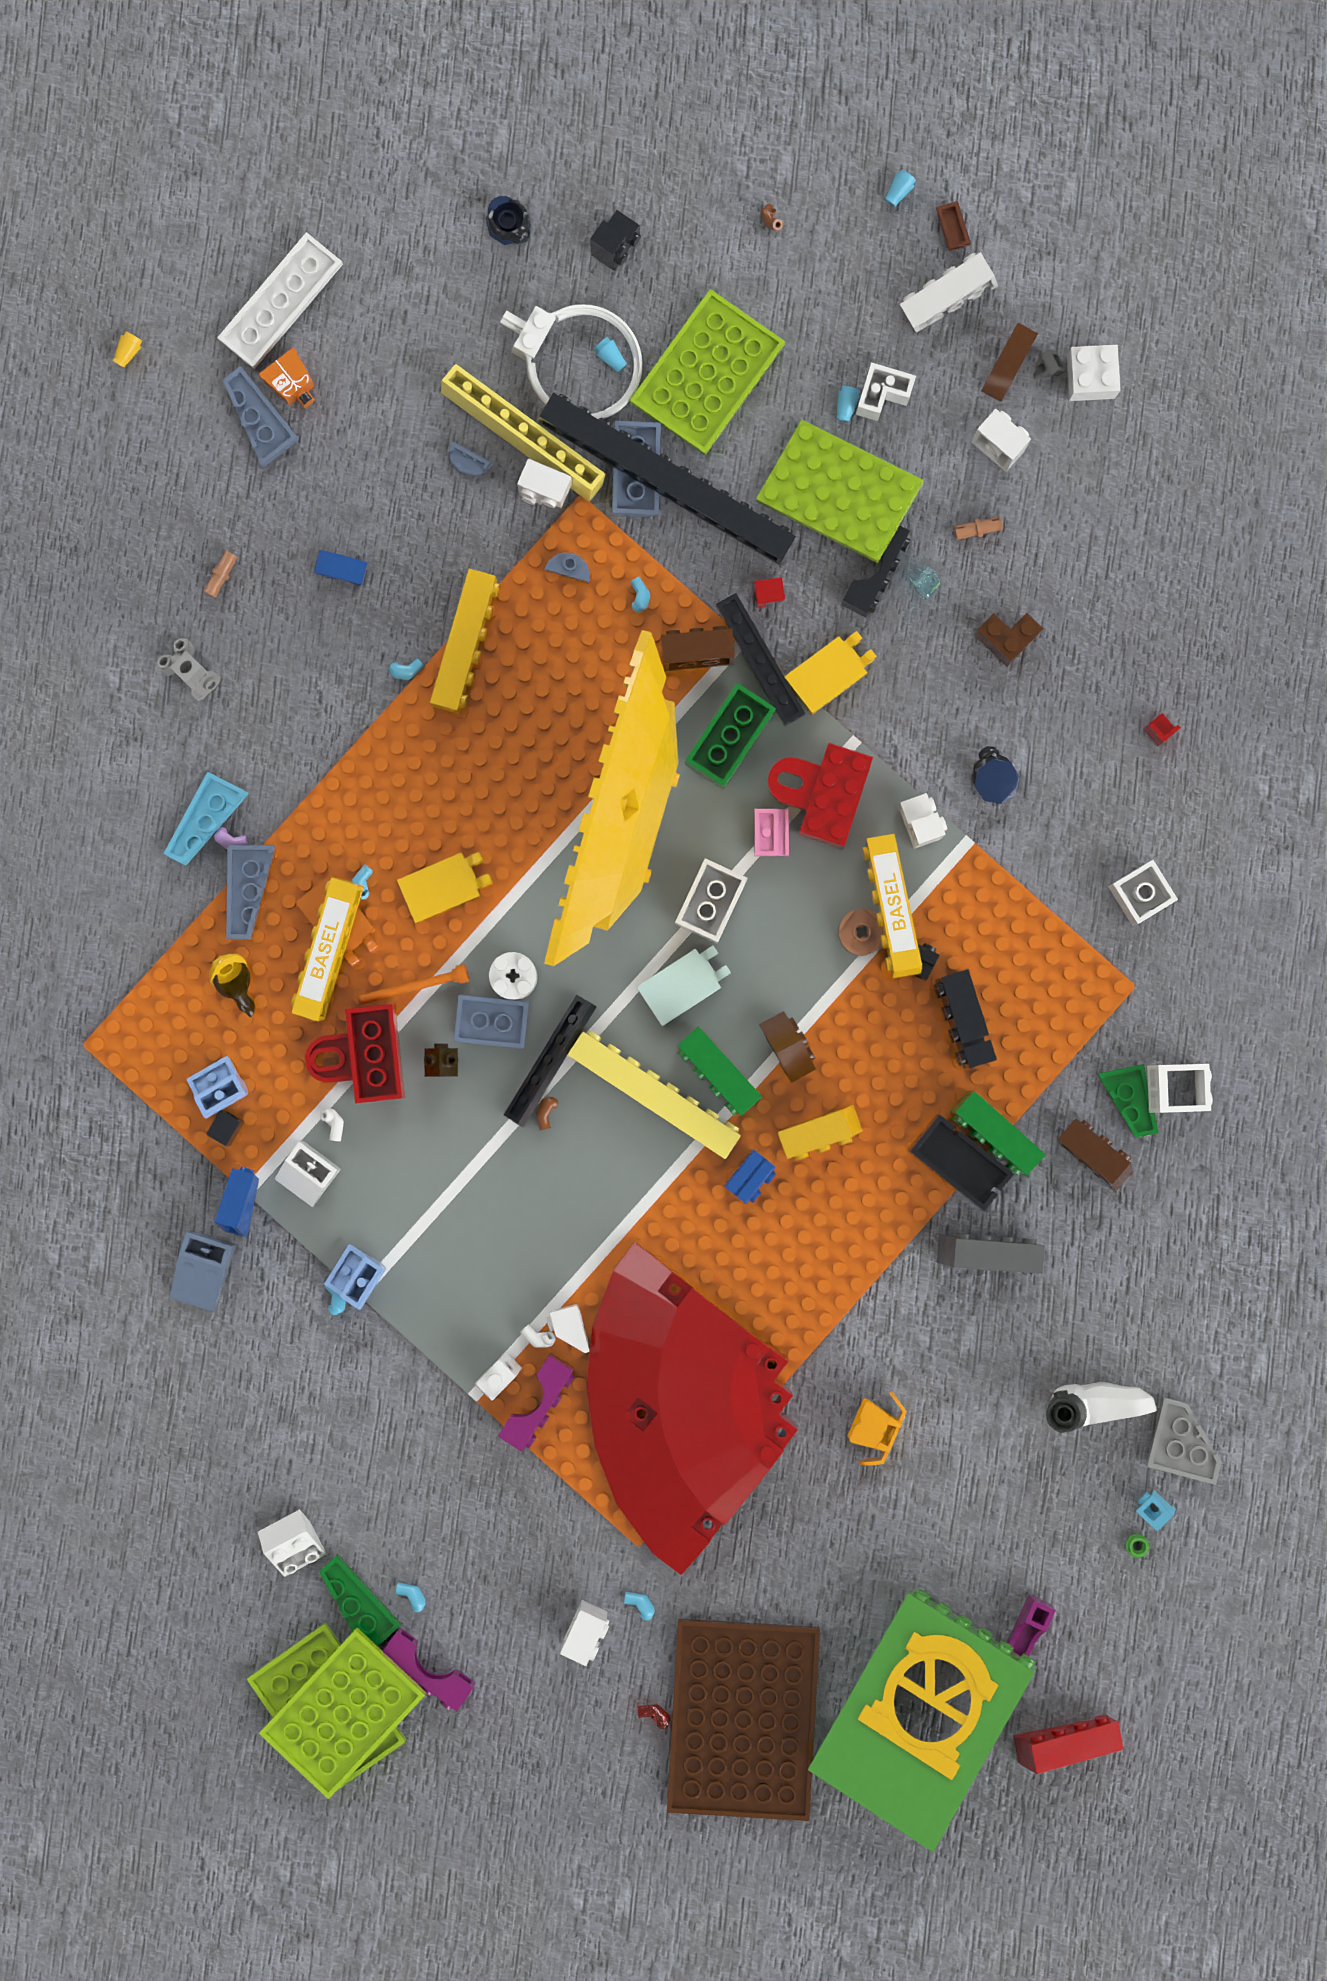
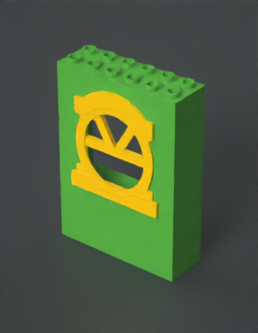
M913 1589L904 1599L809 1766L808 1771L931 1852H934L1038 1667L1034 1665L1035 1660L1025 1654L1019 1656L1013 1652L1014 1647L1007 1642L1001 1641L999 1643L992 1639L993 1634L981 1627L978 1630L971 1625L972 1621L961 1614L957 1617L950 1612L951 1608L940 1601L936 1604L930 1600L931 1595L921 1589H918V1591ZM936 1659L953 1664L965 1676L963 1681L938 1695H935ZM921 1661L925 1662V1688L904 1676V1673L910 1667ZM899 1684L963 1726L954 1735L942 1741L925 1742L915 1738L903 1729L896 1716L894 1697L897 1685ZM966 1690H970L971 1706L969 1714L965 1715L946 1701Z

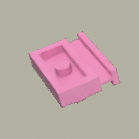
M754 809L755 856H789V809Z

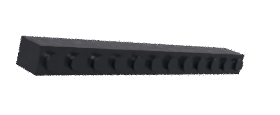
M553 393L539 416V424L780 565L796 538L790 528L784 525H776L768 515L754 512L752 506L746 502L741 501L739 503L732 498L733 496L729 492L722 489L720 491L712 487L713 484L707 479H699L692 475V471L687 467H678L672 463V459L668 456L656 454L651 451L652 448L648 444L634 441L631 439L632 436L626 431H617L611 427L610 422L603 418H595L587 408L575 406L563 394L557 395Z

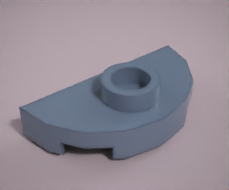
M453 441L451 442L449 448L450 460L454 468L461 474L469 477L480 476L488 472L493 466L492 462Z
M574 553L555 555L548 561L544 569L557 575L586 583L590 582V572L587 563Z

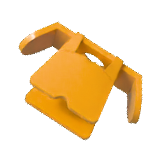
M892 1391L889 1394L900 1408L897 1418L869 1399L864 1398L847 1436L851 1443L882 1450L879 1457L859 1460V1465L884 1464L907 1412Z

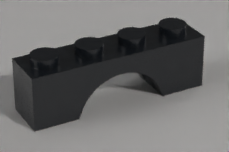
M899 525L881 557L880 570L871 578L853 580L842 601V606L865 618L868 612H874L879 603V600L876 599L879 591L884 593L890 581L886 577L890 571L895 572L900 562V559L897 558L900 550L905 552L911 539L907 538L910 530Z

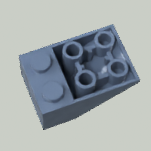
M193 1230L187 1231L179 1252L169 1298L215 1312L236 1244Z

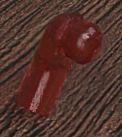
M660 1705L638 1706V1718L651 1717L657 1723L658 1728H668L670 1716Z

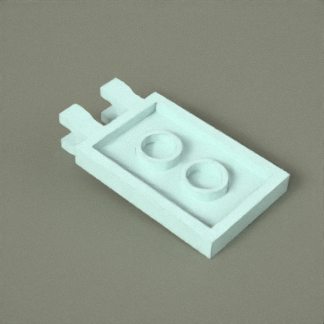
M714 946L709 947L701 954L696 949L692 950L637 986L662 1026L721 989L718 981L731 974L726 965L715 972L708 962L709 959L718 954Z

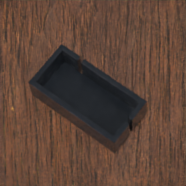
M969 969L936 979L937 984L934 985V990L937 998H942L944 1007H941V1012L944 1020H948L951 1027L948 1030L951 1042L956 1043L958 1052H955L958 1065H963L964 1069H970L996 1061L997 1058L991 1040H984V1036H988L989 1033Z
M936 1114L907 1151L980 1210L985 1211L998 1195L991 1191L993 1187L1001 1191L1014 1173L961 1131L957 1130L955 1133H952L951 1131L954 1132L956 1127L940 1114Z

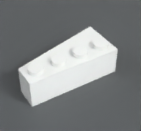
M981 252L977 255L973 253L963 260L964 263L957 268L955 266L950 267L943 273L944 276L937 281L935 279L930 280L923 286V290L916 294L912 292L903 298L904 302L900 306L916 332L941 319L944 316V311L954 312L961 308L965 299L975 300L980 297L981 293L988 286L991 290L998 287L996 278Z

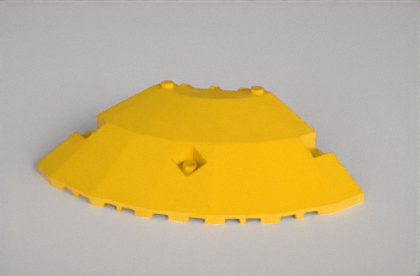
M641 631L629 664V668L634 669L631 678L625 677L623 686L628 687L625 697L619 695L614 714L619 715L616 726H609L608 733L613 734L610 745H603L599 758V763L604 765L600 779L594 778L588 798H592L593 803L590 813H583L579 832L584 833L580 846L574 845L573 851L578 852L575 866L569 865L564 881V884L569 885L566 898L561 896L558 905L564 907L561 919L555 918L544 964L550 966L557 965L587 945L590 941L593 927L608 931L641 892L644 882L649 883L652 870L648 869L653 848L672 786L677 787L680 774L676 773L678 750L675 703L663 697L662 690L666 681V675L651 632Z

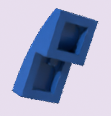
M319 550L313 573L360 586L363 582L367 562Z

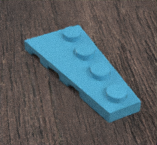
M207 772L164 854L186 866L249 793Z

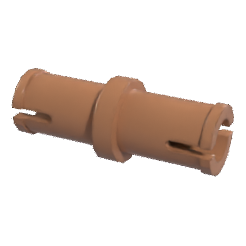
M1000 516L985 520L978 518L974 519V522L955 525L954 531L958 541L959 539L973 536L979 538L983 537V534L1003 531V525Z
M225 550L217 567H213L211 571L213 574L203 591L217 598L225 580L228 581L230 578L228 574L238 557Z

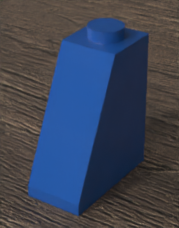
M240 1167V1170L234 1168L231 1170L215 1219V1223L224 1232L243 1237L248 1235L259 1178L253 1174L254 1171L252 1169Z

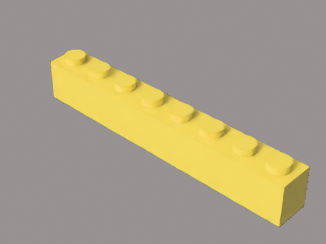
M457 364L442 379L441 394L531 460L571 476L572 485L570 488L588 502L603 486L605 478L603 471Z
M589 1031L588 1034L582 1032L568 1053V1056L724 1159L727 1158L741 1136L737 1133L739 1128L728 1121L724 1125L717 1120L719 1115L710 1109L704 1112L698 1108L700 1104L689 1095L686 1099L678 1094L680 1089L669 1082L665 1086L658 1081L660 1076L651 1070L645 1073L639 1069L641 1065L630 1056L627 1060L619 1055L621 1050L610 1043L607 1047L599 1042L601 1037L592 1031Z

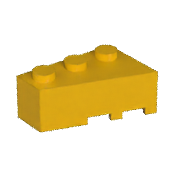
M850 1105L844 1109L778 1132L787 1159L795 1157L797 1161L808 1157V1152L815 1149L817 1153H821L831 1149L830 1144L838 1142L839 1146L850 1143L852 1142L851 1137L863 1130L854 1105Z

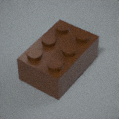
M715 626L713 630L703 631V628H692L687 633H680V630L666 631V635H661L664 672L734 665L735 652L732 628L727 629V626Z

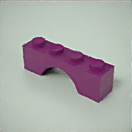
M550 1353L536 1375L543 1388L541 1404L535 1410L526 1414L512 1413L498 1437L521 1452L525 1447L530 1448L537 1437L533 1433L537 1427L543 1428L549 1418L546 1415L550 1407L555 1408L561 1400L562 1396L559 1395L563 1386L568 1388L575 1377L572 1375L574 1368Z
M1028 1594L1007 1641L1008 1644L1014 1647L1013 1652L1019 1656L1025 1654L1030 1657L1035 1643L1043 1633L1047 1632L1056 1610L1050 1603Z
M399 1627L382 1651L412 1680L420 1684L427 1695H435L440 1699L442 1706L448 1710L454 1709L457 1712L473 1690L475 1682L457 1668L446 1674H434L427 1671L420 1664L417 1657L418 1640Z

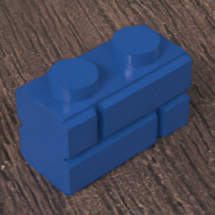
M753 1149L725 1183L724 1187L745 1204L749 1201L753 1203L761 1194V1191L758 1190L764 1182L768 1185L775 1177L776 1173L773 1170L776 1167Z

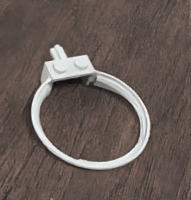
M585 304L568 306L553 313H548L535 306L527 322L506 311L500 323L520 334L511 353L526 361L530 384L545 405L550 398L539 383L535 363H531V359H534L555 319L558 323L573 316L592 315L612 323L621 331L631 348L634 363L633 376L628 390L617 403L604 411L591 415L597 419H605L614 415L628 404L641 380L642 355L635 335L621 318L604 308Z

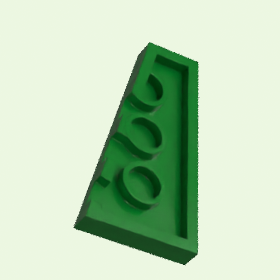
M338 1554L320 1569L319 1573L333 1599L336 1600L343 1618L346 1619L351 1628V1632L358 1628L378 1647L401 1625L400 1621Z

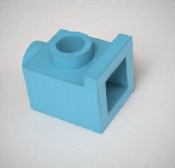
M1155 1490L1151 1494L1146 1491L1137 1501L1140 1505L1136 1512L1156 1531L1165 1525L1174 1516L1176 1508L1166 1502ZM1154 1503L1159 1509H1153L1151 1504Z

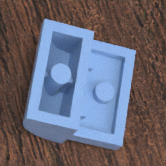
M228 1056L186 1079L204 1118L214 1115L248 1095L243 1079L240 1078Z
M349 1244L324 1285L339 1294V1297L355 1308L361 1309L385 1272L386 1267L377 1259L368 1256L354 1245Z

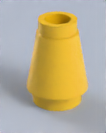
M126 331L124 335L120 336L112 361L125 368L126 364L142 348L140 346L142 340Z

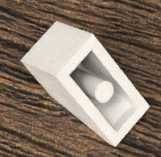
M574 1304L550 1311L551 1317L547 1318L550 1332L555 1331L556 1337L584 1353L590 1352L579 1305Z

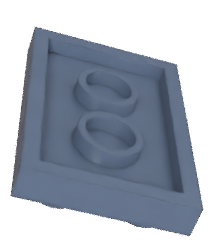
M459 995L454 1042L525 1049L529 1002Z

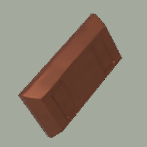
M958 201L936 207L948 250L953 251L970 246L971 242Z

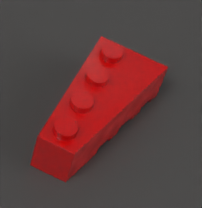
M1099 1715L1092 1720L1077 1721L1072 1724L1013 1735L1018 1763L1036 1774L1124 1750L1119 1722L1108 1715Z

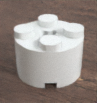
M508 952L497 957L492 963L489 971V981L493 990L501 997L508 1000H521L527 997L536 987L538 974L535 965L528 957L521 953ZM512 970H515L520 975L519 978L515 979L514 983H512L510 978H507L508 974L512 973Z

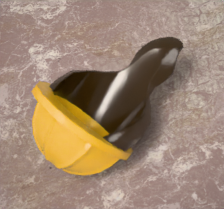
M239 954L219 956L212 962L209 971L210 983L222 996L234 999L240 1011L252 1017L255 1011V1004L247 994L251 979L246 961Z

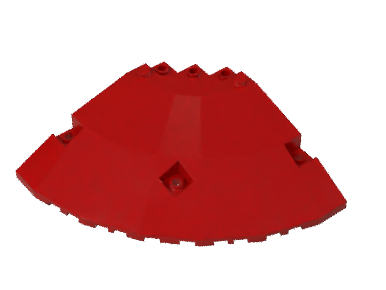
M634 1242L614 1268L592 1326L587 1395L594 1445L617 1506L652 1554L682 1575L707 1547L722 1524H727L784 1452L786 1445L798 1431L795 1421L782 1412L793 1397L790 1388L777 1379L788 1363L786 1356L767 1341L765 1343L697 1292L695 1288L675 1274L650 1252ZM674 1284L680 1288L677 1293H672L670 1290ZM774 1360V1363L769 1367L767 1365L768 1361ZM779 1394L775 1401H773L772 1396ZM640 1409L646 1412V1415L642 1418L637 1416V1411ZM783 1428V1430L779 1434L777 1430ZM706 1520H710L712 1522V1526L710 1528H705L703 1526V1523Z

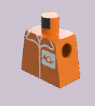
M294 347L259 373L264 384L288 405H292L298 400L304 408H307L315 401L309 393L315 385Z

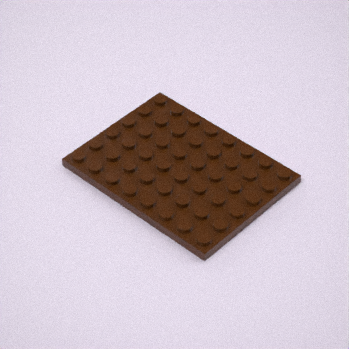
M678 1619L667 1813L798 1821L810 1820L812 1773L808 1771V1768L813 1761L820 1627Z

